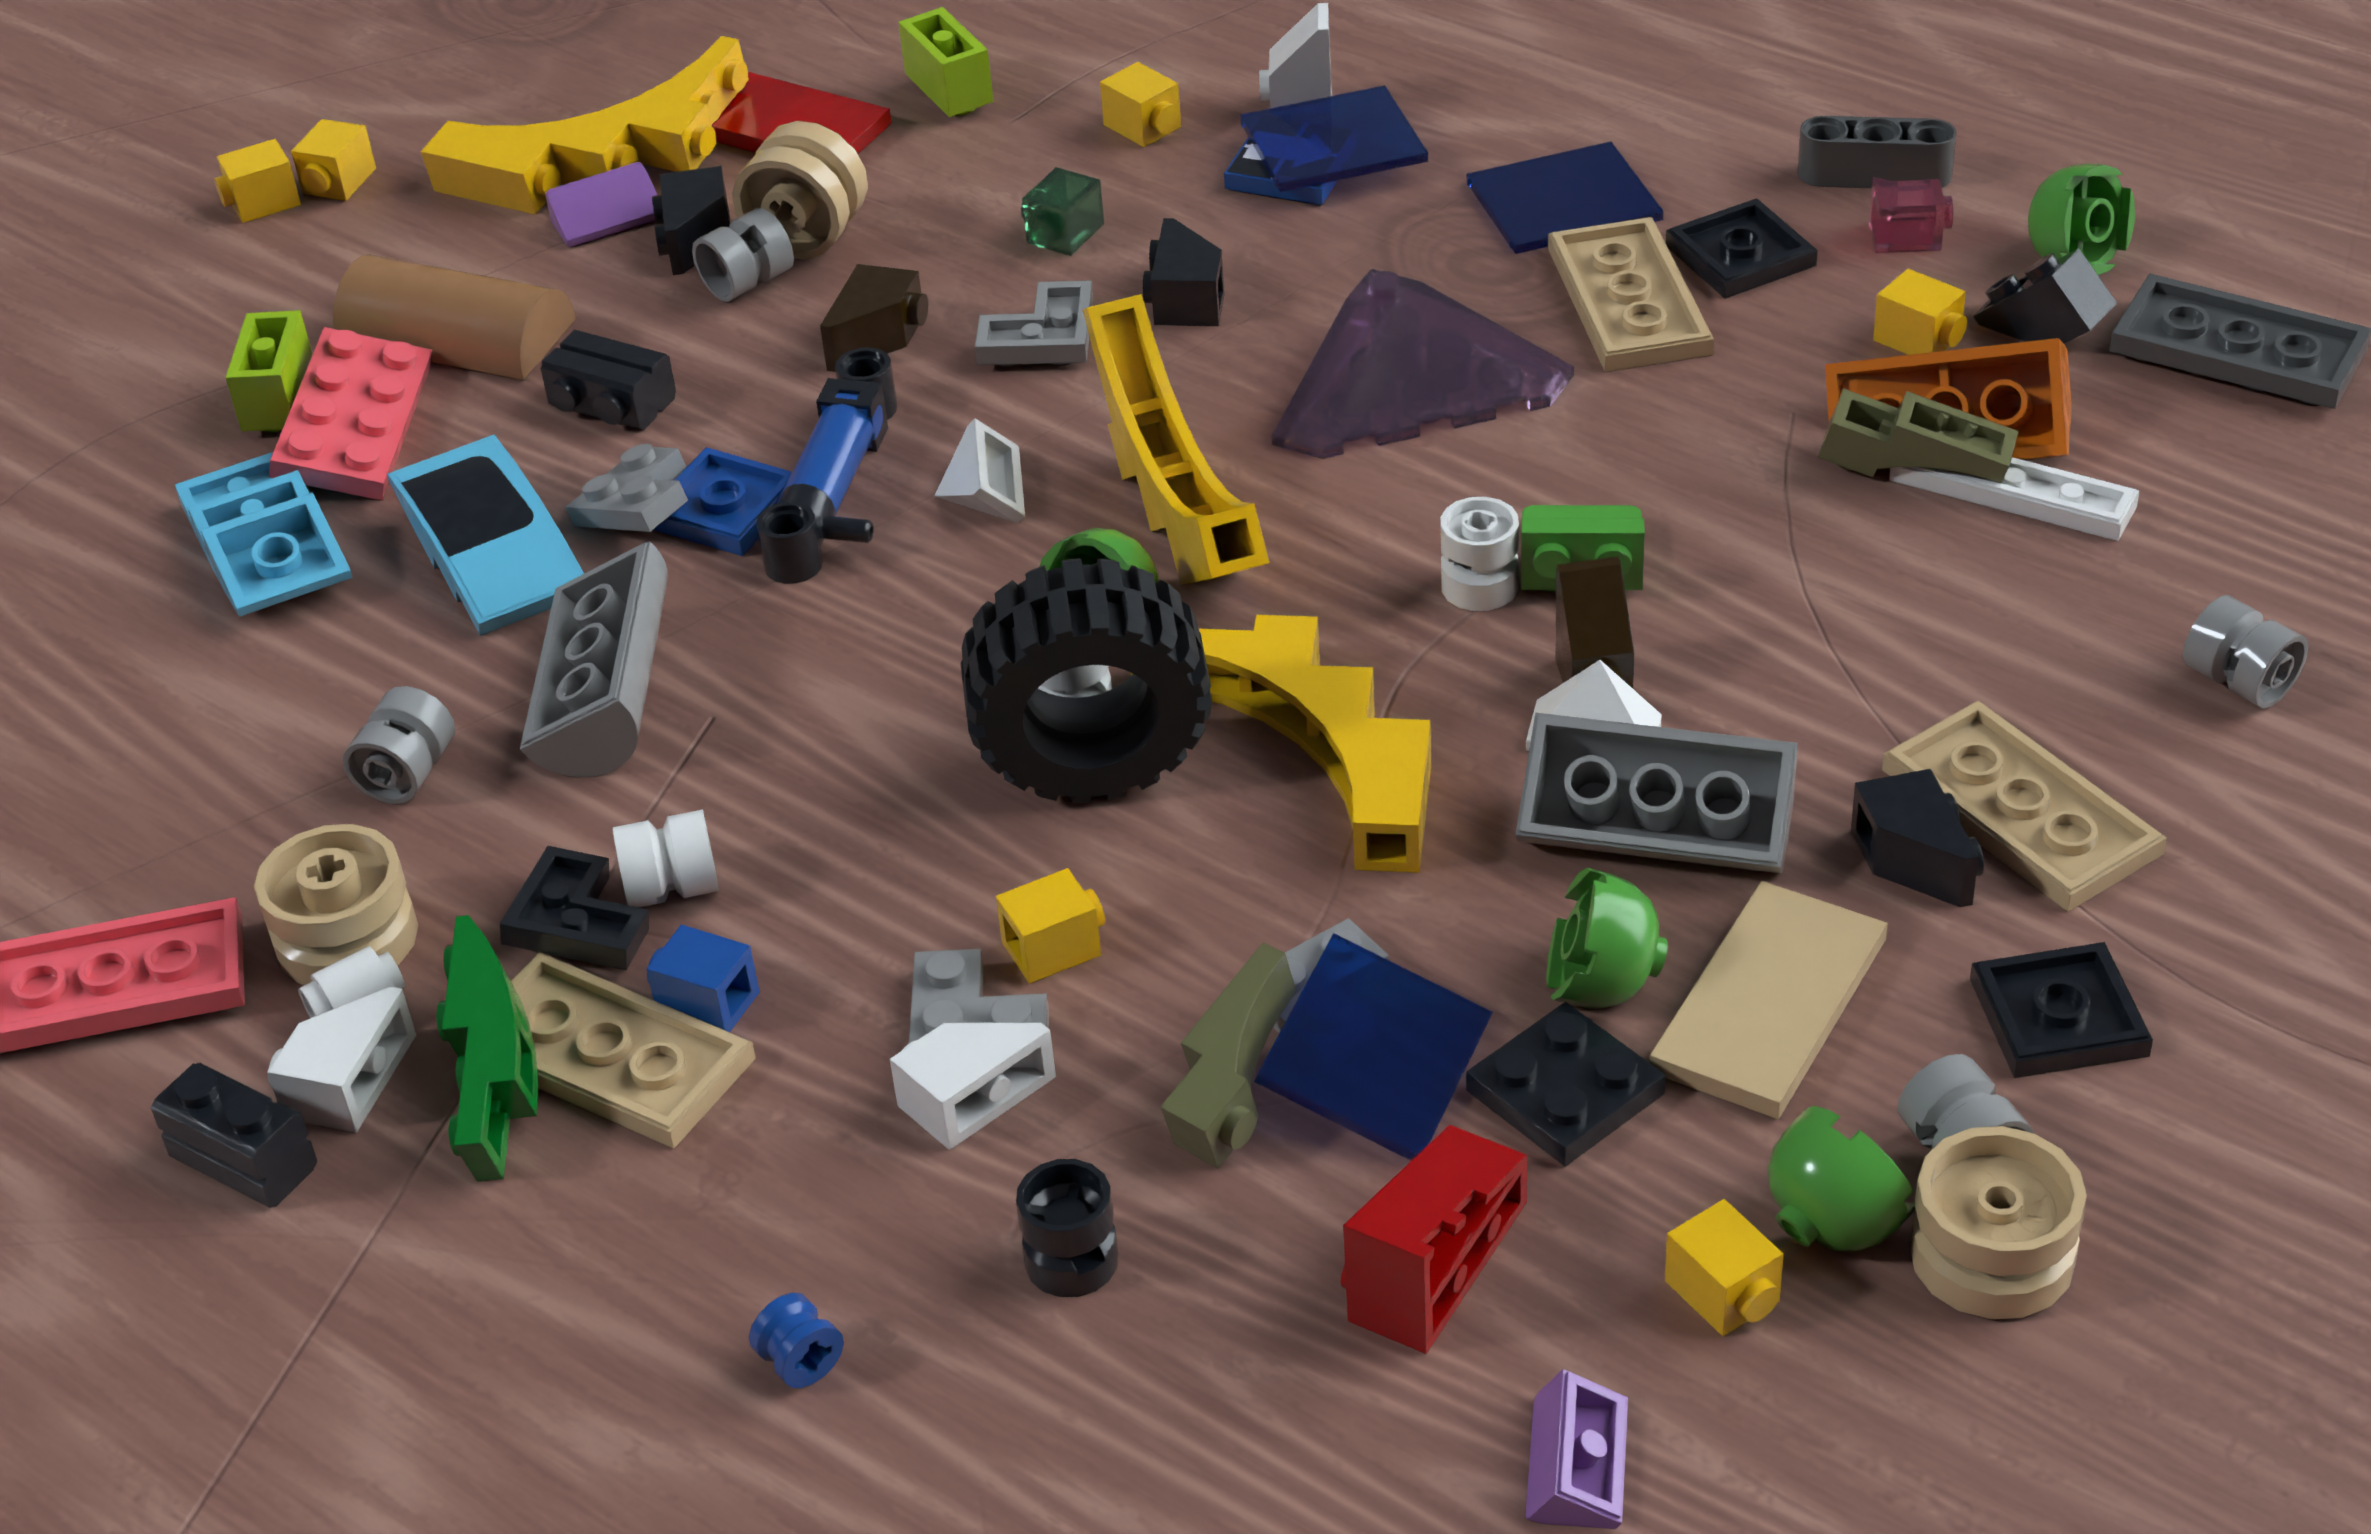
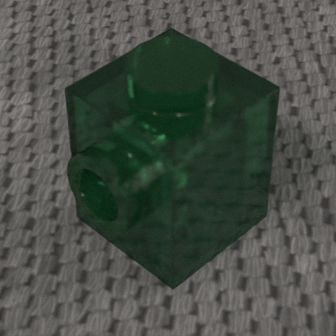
M1055 167L1022 198L1021 215L1025 223L1026 242L1072 256L1104 225L1100 179Z

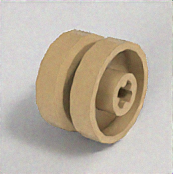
M803 121L779 125L764 140L756 151L755 156L736 177L732 191L735 213L739 218L756 208H764L771 212L785 229L791 242L795 259L805 260L821 256L835 244L845 230L846 224L863 205L868 190L866 169L856 150L838 133L820 124Z
M355 824L324 825L296 834L274 848L259 866L254 884L259 905L280 968L296 983L302 985L310 983L311 974L367 946H370L378 956L388 952L398 966L414 946L419 925L406 888L401 863L393 842L379 831Z
M2005 1126L1976 1127L1944 1138L1925 1156L1917 1180L1916 1214L1912 1223L1910 1252L1915 1273L1931 1294L1960 1312L1987 1319L2024 1318L2051 1307L2070 1287L2080 1241L2079 1233L2087 1198L2080 1170L2061 1148L2034 1133Z

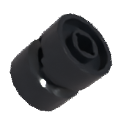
M1056 1159L1038 1165L1024 1176L1017 1188L1016 1196L1027 1274L1031 1282L1040 1290L1057 1297H1080L1095 1292L1110 1281L1118 1265L1116 1229L1113 1224L1114 1212L1110 1184L1105 1174L1097 1167L1078 1159Z

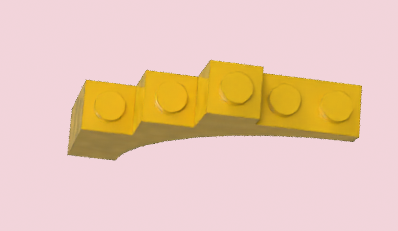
M721 36L699 59L671 79L632 99L600 111L560 121L528 125H477L447 121L420 152L435 192L536 215L547 202L545 195L549 189L559 187L562 183L575 182L635 162L676 172L697 169L702 161L711 154L717 144L712 124L719 119L721 113L732 99L744 88L749 80L748 68L743 59L739 39Z
M1142 294L1087 307L1082 310L1112 423L1108 424L1122 480L1137 477L1151 532L1166 528L1180 584L1212 579L1270 563L1255 504L1242 502L1227 491L1199 450L1183 417L1167 377Z
M1256 615L1254 630L1199 629L1211 684L1212 702L1225 705L1263 721L1297 743L1327 773L1345 803L1353 829L1355 870L1420 873L1431 775L1430 720L1374 718L1373 667L1320 665L1318 617Z

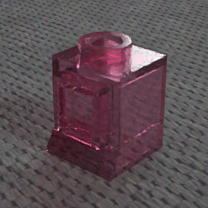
M1873 177L1869 225L1875 252L1941 251L1943 229H1951L1953 225V201L1951 196H1943L1939 179L1888 181Z

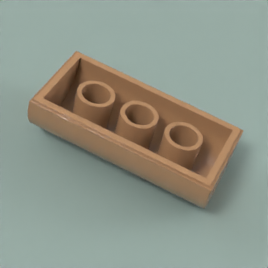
M371 254L358 257L347 268L339 283L333 308L334 329L350 330L360 335L389 341H402L413 346L432 349V363L524 380L576 320L569 297L558 289Z

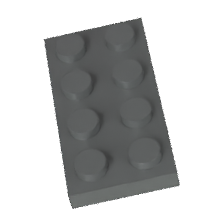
M2149 273L2113 330L2109 351L2130 356L2140 362H2154L2185 370L2194 376H2208L2242 385L2249 390L2267 391L2298 399L2307 405H2321L2336 409L2369 348L2371 328Z

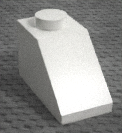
M1318 3L1269 50V70H1259L1260 101L1270 100L1271 120L1332 118L1328 3Z
M390 986L298 1023L284 1047L277 1050L273 1055L267 1071L268 1081L273 1088L277 1102L301 1112L304 1123L357 1133L416 1037L403 989Z
M943 1023L919 1040L912 1041L901 1052L890 1058L898 1107L949 1150L1056 1077L1050 1029L1042 1023Z

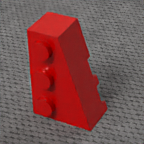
M1449 1124L1343 1225L1345 1264L1341 1274V1286L1346 1289L1348 1322L1427 1354L1526 1205L1527 1154Z

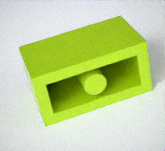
M940 7L898 22L905 74L948 117L966 115L973 112L975 108L994 102L988 49L945 8Z
M301 310L246 313L225 377L241 432H279L284 427L313 355Z

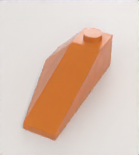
M2060 338L1825 364L1828 421L1831 419L1843 388L1896 408L1900 407L1906 391L2017 430L2018 435L2012 454L2013 458L2032 460L2069 456L2072 407L2068 349Z

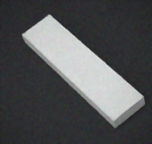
M2013 457L2001 484L1970 474L1925 467H1891L1889 481L2119 541L2135 512L2139 497V490Z

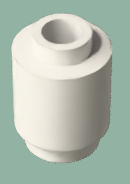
M367 946L311 974V982L298 988V992L309 1017L313 1018L390 986L404 988L405 982L397 964L388 952L378 956L370 946Z

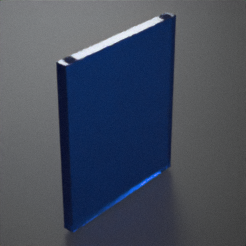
M1385 85L1240 114V125L1244 128L1280 192L1428 162L1427 149L1416 135Z
M1611 141L1466 174L1468 187L1472 190L1515 254L1548 247V234L1551 232L1651 217L1654 222L1663 220L1664 216L1663 209Z
M1333 933L1254 1082L1411 1161L1431 1142L1493 1012Z

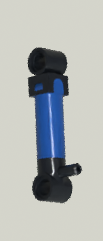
M870 347L850 350L841 355L836 361L837 379H827L816 401L819 420L777 503L763 510L757 518L756 525L764 569L767 576L775 582L796 584L807 581L817 575L822 568L823 560L820 547L824 539L869 543L873 538L874 526L870 520L836 517V514L866 451H878L888 430L887 420L897 410L891 359L887 353L880 349Z

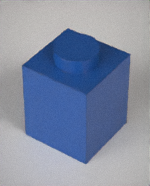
M682 924L665 946L660 947L654 952L646 969L647 981L650 984L654 1001L727 1032H731L760 993L750 945Z

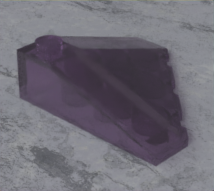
M1371 269L1343 303L1274 430L1272 445L1325 459L1343 455V443L1345 441H1355L1368 435L1370 437L1375 436L1377 445L1382 446L1420 437L1421 424L1433 423L1442 418H1451V424L1456 429L1495 420L1497 406H1507L1516 401H1527V407L1530 411L1551 407L1573 378L1574 366L1421 281L1398 276L1390 271Z

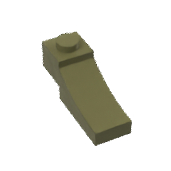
M1843 388L1828 423L1818 458L1832 462L1845 470L1856 471L1870 477H1874L1876 470L1881 468L1925 467L1970 474L2001 484L2010 466L2018 431L1906 391L1900 407L1896 408Z
M1264 942L1181 1042L1190 1071L1161 1106L1173 1143L1219 1169L1234 1149H1240L1248 1142L1255 1130L1260 1116L1251 1092L1254 1072L1272 1028L1297 992L1286 954Z

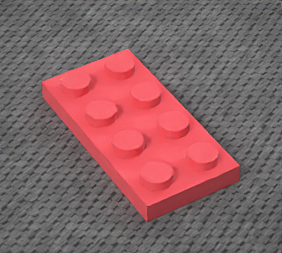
M324 327L270 459L269 478H275L298 470L305 485L383 500L389 484L387 474L394 470L431 367L432 349L413 346L402 341H389L360 335L350 330Z
M236 897L0 942V1053L245 1006L243 918Z

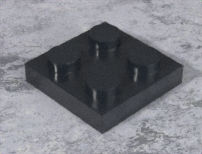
M1565 1001L1467 1070L1466 1091L1566 1167L1665 1094L1666 1075Z

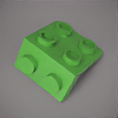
M1632 505L1527 506L1523 509L1521 518V590L1556 591V565L1617 556L1622 567L1625 590H1643L1645 528L1641 510Z

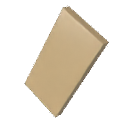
M1647 217L1548 234L1549 253L1605 372L1713 355L1714 338L1653 218Z
M1980 701L1972 703L1883 754L1882 771L1889 776L1931 768L1943 792H1949L1955 798L1960 823L1967 836H1974L1979 845L2067 912L2164 855L2167 837Z
M1761 881L1649 1056V1063L1664 1073L1668 1080L1779 1120L1884 944L1888 923Z
M541 952L511 980L530 1023L536 1051L538 1089L673 1149L756 1059L753 1042Z

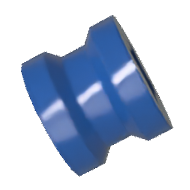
M793 1292L782 1295L770 1302L756 1317L749 1334L751 1348L765 1361L774 1362L776 1374L791 1388L810 1386L822 1379L835 1366L841 1356L844 1345L842 1333L830 1321L818 1319L817 1308L809 1299L801 1293Z

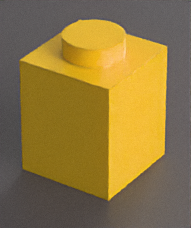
M1136 62L1100 81L1104 126L1142 147H1146L1181 128L1179 86L1177 82L1140 62Z
M321 119L291 150L302 194L347 201L376 169L366 125Z
M276 138L217 156L222 176L214 178L218 195L224 207L233 206L242 223L301 205L290 162Z
M1908 268L1877 294L1873 341L1907 355L1946 351L1950 347H1955L1961 341L1967 327V317L1964 316L1966 291Z
M1069 868L996 895L1002 944L1029 984L1102 956L1099 927L1105 925L1102 905L1098 896L1091 888L1083 890Z
M1723 1199L1667 1233L1665 1282L1724 1337L1746 1322L1754 1323L1763 1319L1780 1302L1784 1253L1731 1204Z

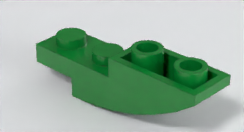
M469 915L456 916L453 943L445 947L443 956L445 975L448 980L446 999L438 1003L436 1011L439 1035L443 1041H449L458 1056L456 1062V1082L460 1092L458 1114H453L449 1120V1142L454 1155L461 1156L477 1182L504 1179L510 1119L537 1116L538 1073L536 1051L530 1023L521 999L486 936Z

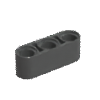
M1815 116L1804 121L1800 127L1797 174L1804 183L1819 187L1940 189L1947 186L1952 180L1957 132L1955 127L1949 122L1939 119Z

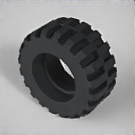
M1078 558L1062 560V567L1048 571L1045 565L1032 569L1025 574V581L1017 584L1014 580H1011L994 593L995 604L987 601L982 605L972 619L973 627L965 633L961 648L963 660L960 662L968 732L973 745L980 750L982 760L991 770L998 774L1003 772L1004 780L1023 791L1029 786L1033 787L1035 794L1041 798L1056 801L1058 795L1070 796L1073 803H1091V797L1108 795V800L1125 797L1127 794L1126 790L1139 785L1143 790L1159 781L1160 772L1166 769L1171 773L1187 758L1186 748L1192 750L1198 744L1205 731L1204 723L1210 716L1212 705L1211 684L1197 619L1191 607L1181 601L1180 593L1170 584L1163 580H1159L1155 584L1152 573L1133 565L1127 571L1120 569L1119 562L1115 560L1098 558L1097 565H1082L1081 559ZM1081 666H1112L1133 673L1119 686L1107 692L1088 697H1062L1038 689L1039 686L1051 677L1063 671Z

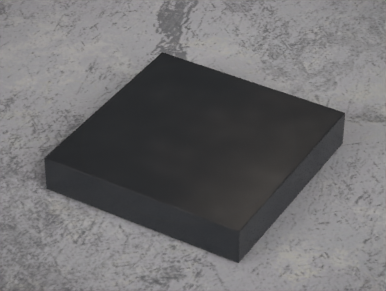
M1757 198L1666 230L1667 247L1724 299L1817 266L1818 250Z
M2105 942L1972 963L1970 981L2014 1078L2150 1057L2153 1039Z

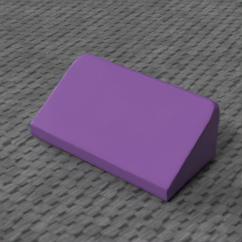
M635 162L549 189L545 195L551 223L568 248L655 221L652 196H657V193L641 162Z
M1562 1369L1537 1393L1533 1403L1526 1519L1541 1524L1616 1529L1622 1524L1628 1397L1565 1369Z

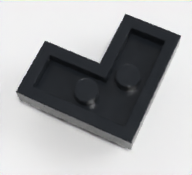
M547 846L500 922V940L502 945L589 962L599 966L627 970L649 931V910L598 899L610 878L609 858Z

